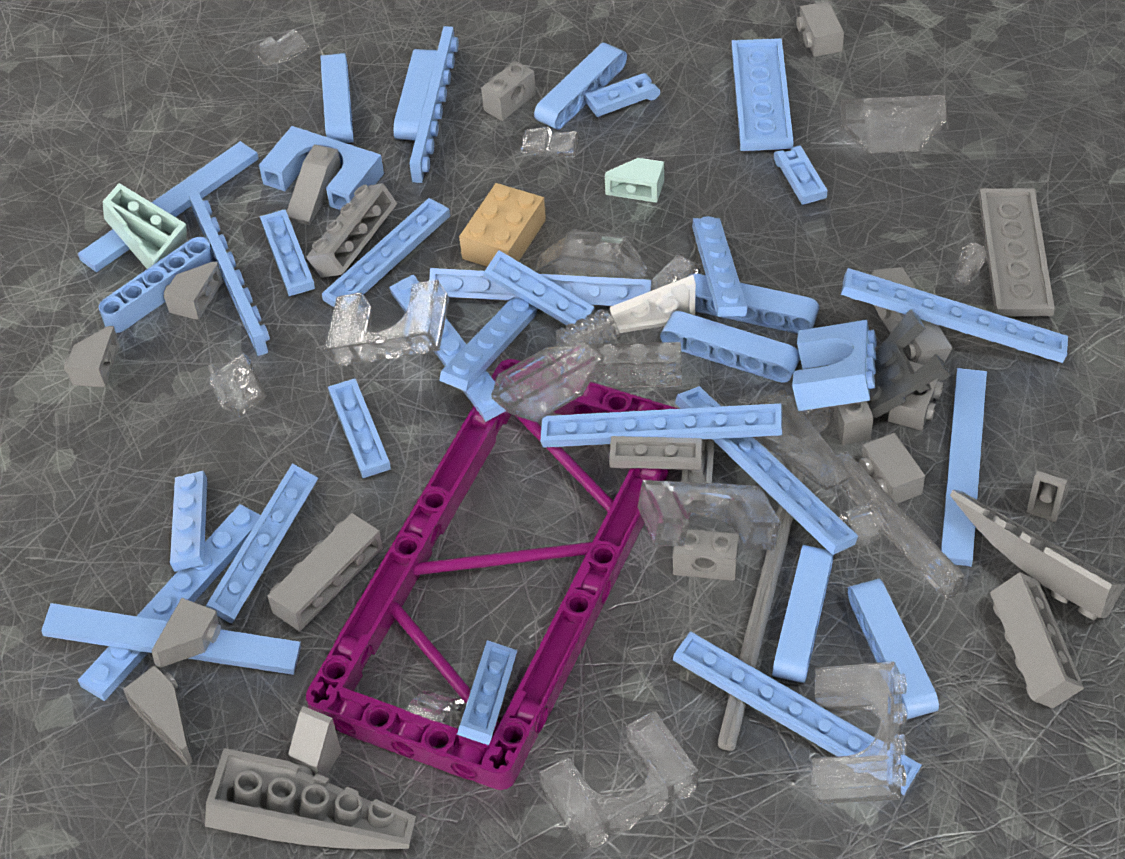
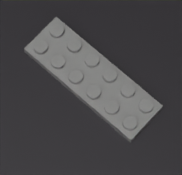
M1035 188L980 189L979 202L995 314L1002 316H1053L1055 307Z

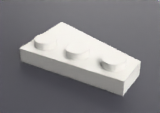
M691 275L611 306L610 326L612 334L665 326L671 314L675 311L695 315L696 283L694 276Z

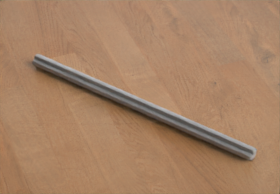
M792 462L788 470L803 483L805 465ZM780 504L739 657L741 661L753 668H756L793 522V517ZM731 694L729 695L718 738V747L727 751H733L736 747L746 708L745 702Z

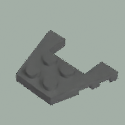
M912 309L907 312L876 351V360H874L876 374H874L875 388L870 389V401H867L874 418L906 402L905 396L916 390L922 393L929 389L930 385L928 383L939 378L943 381L951 376L944 361L936 354L914 372L903 348L926 328L920 317Z

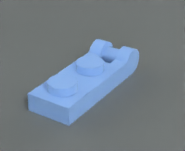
M646 73L585 94V102L596 117L645 99L655 100L660 95V89L655 84H652L651 78Z
M800 145L792 147L790 151L784 152V150L774 152V160L777 167H780L802 205L827 198L828 190Z

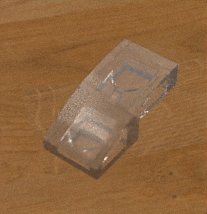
M293 29L277 41L270 36L251 51L264 66H269L287 61L310 47L306 40Z
M550 127L525 130L521 150L539 156H576L580 137L577 131L552 134Z
M430 688L413 698L406 710L435 722L446 723L450 710L461 711L464 701L461 697L446 691Z

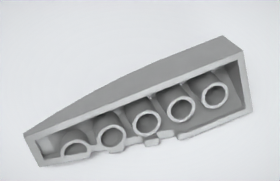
M952 490L950 496L973 525L1017 567L1038 580L1045 587L1051 589L1050 595L1065 604L1070 600L1080 606L1078 612L1092 620H1096L1097 617L1107 618L1125 588L1123 582L963 491Z
M223 748L206 801L205 827L273 841L309 846L348 849H409L416 816L375 799L372 802L359 796V791L350 787L342 789L329 783V778L316 773L313 776L299 770V765L290 761Z

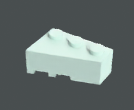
M120 183L103 200L104 219L147 269L187 241L186 223Z

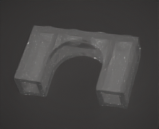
M439 280L412 284L406 313L394 326L380 332H369L373 309L362 293L336 297L325 350L336 366L440 351L449 296Z
M642 481L637 507L653 545L684 546L690 521L689 516H706L730 525L739 534V539L744 549L775 550L781 522L761 486Z
M894 661L816 668L815 699L819 706L830 712L862 710L873 713L880 718V727L876 738L863 751L850 756L812 758L811 790L820 804L901 800V786H906V772L904 766L901 765V755H906V739L904 734H901L902 724H906L907 721L906 708L904 703H902V694L907 692V682L905 674H900Z
M655 710L626 725L627 743L648 773L645 782L633 793L621 797H609L595 792L587 785L569 757L539 772L542 791L581 851L602 845L609 836L620 830L627 831L631 829L638 820L649 814L655 815L660 813L667 804L678 798H687L698 787L697 768Z

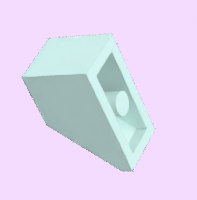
M636 158L605 173V195L657 203L664 183V162Z

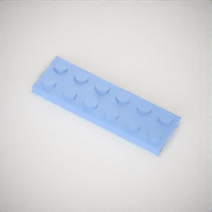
M782 38L732 40L731 49L740 150L791 149L793 147V133Z

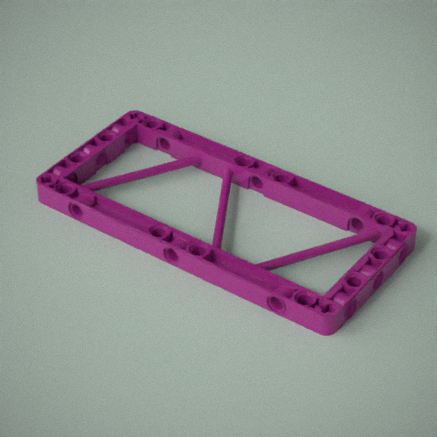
M506 359L500 362L491 376L508 398L511 409L485 422L476 408L472 407L306 692L308 708L331 717L335 730L497 790L508 789L515 783L631 552L670 469L630 468L613 501L562 447H545L608 512L593 542L428 562L432 555V548L439 535H443L495 445L499 430L503 424H507L512 414L541 443V426L519 402L527 401L540 405L545 410L561 415L678 409L515 359ZM586 555L501 722H496L492 735L493 738L489 745L457 735V728L354 691L363 676L362 670L371 654L375 655L396 619L467 704L471 689L402 608L419 576ZM379 723H386L383 726H376ZM512 739H518V740H520V741L517 742V743H509V742H508V741H510V740H512ZM440 744L446 745L443 748H434Z

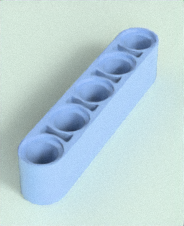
M601 43L537 104L534 118L543 124L560 130L586 105L585 94L604 88L624 68L627 61V53L607 43Z
M413 50L394 120L395 140L415 141L438 50Z
M346 53L321 55L326 137L343 143H353Z
M204 237L190 239L103 299L99 304V311L104 326H114L116 333L126 330L166 302L164 300V290L167 285H170L177 274L210 262H215L208 239Z
M690 274L689 276H694L696 283L695 312L717 316L706 275ZM740 283L747 304L746 316L722 317L798 334L799 330L812 329L814 327L820 307L817 301L806 296Z
M675 311L671 314L660 334L662 342L670 348L781 383L788 382L791 379L800 361L799 351L789 344L682 311Z
M802 546L774 660L772 677L805 683L834 557L827 549Z
M878 578L849 586L848 598L852 610L902 717L908 720L938 711L939 703L935 689L882 580Z

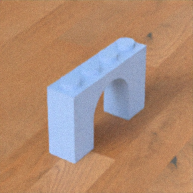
M294 126L290 127L259 164L263 184L286 191L299 175L303 161L314 144L338 149L341 169L326 187L330 207L341 210L344 205L352 200L355 196L354 192L362 185H375L384 174L380 154Z
M867 320L798 331L797 346L803 370L794 371L792 382L798 411L870 401V389L875 388L874 374H876L874 360H876L875 347H877L875 331L874 329L869 330Z

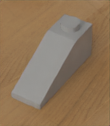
M314 144L303 161L287 209L290 221L310 226L328 197L326 187L341 169L338 149Z
M154 665L126 686L123 691L134 711L189 766L193 763L181 703L176 692L179 686L170 673L166 672L163 674Z

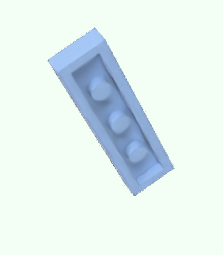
M286 209L260 216L262 227L288 296L315 289L314 281Z
M498 250L484 271V277L580 333L595 308Z
M356 379L329 386L328 390L362 478L391 470L389 459Z
M204 471L175 477L170 565L174 572L204 565L207 477Z
M487 640L457 735L489 745L517 650Z

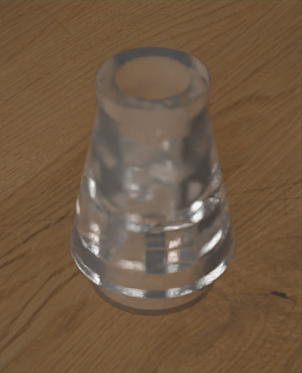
M969 243L966 247L962 248L957 271L954 276L956 282L968 285L971 279L987 262V250L977 243Z

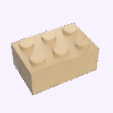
M495 183L459 236L462 259L488 267L498 250L519 262L546 221L544 197Z

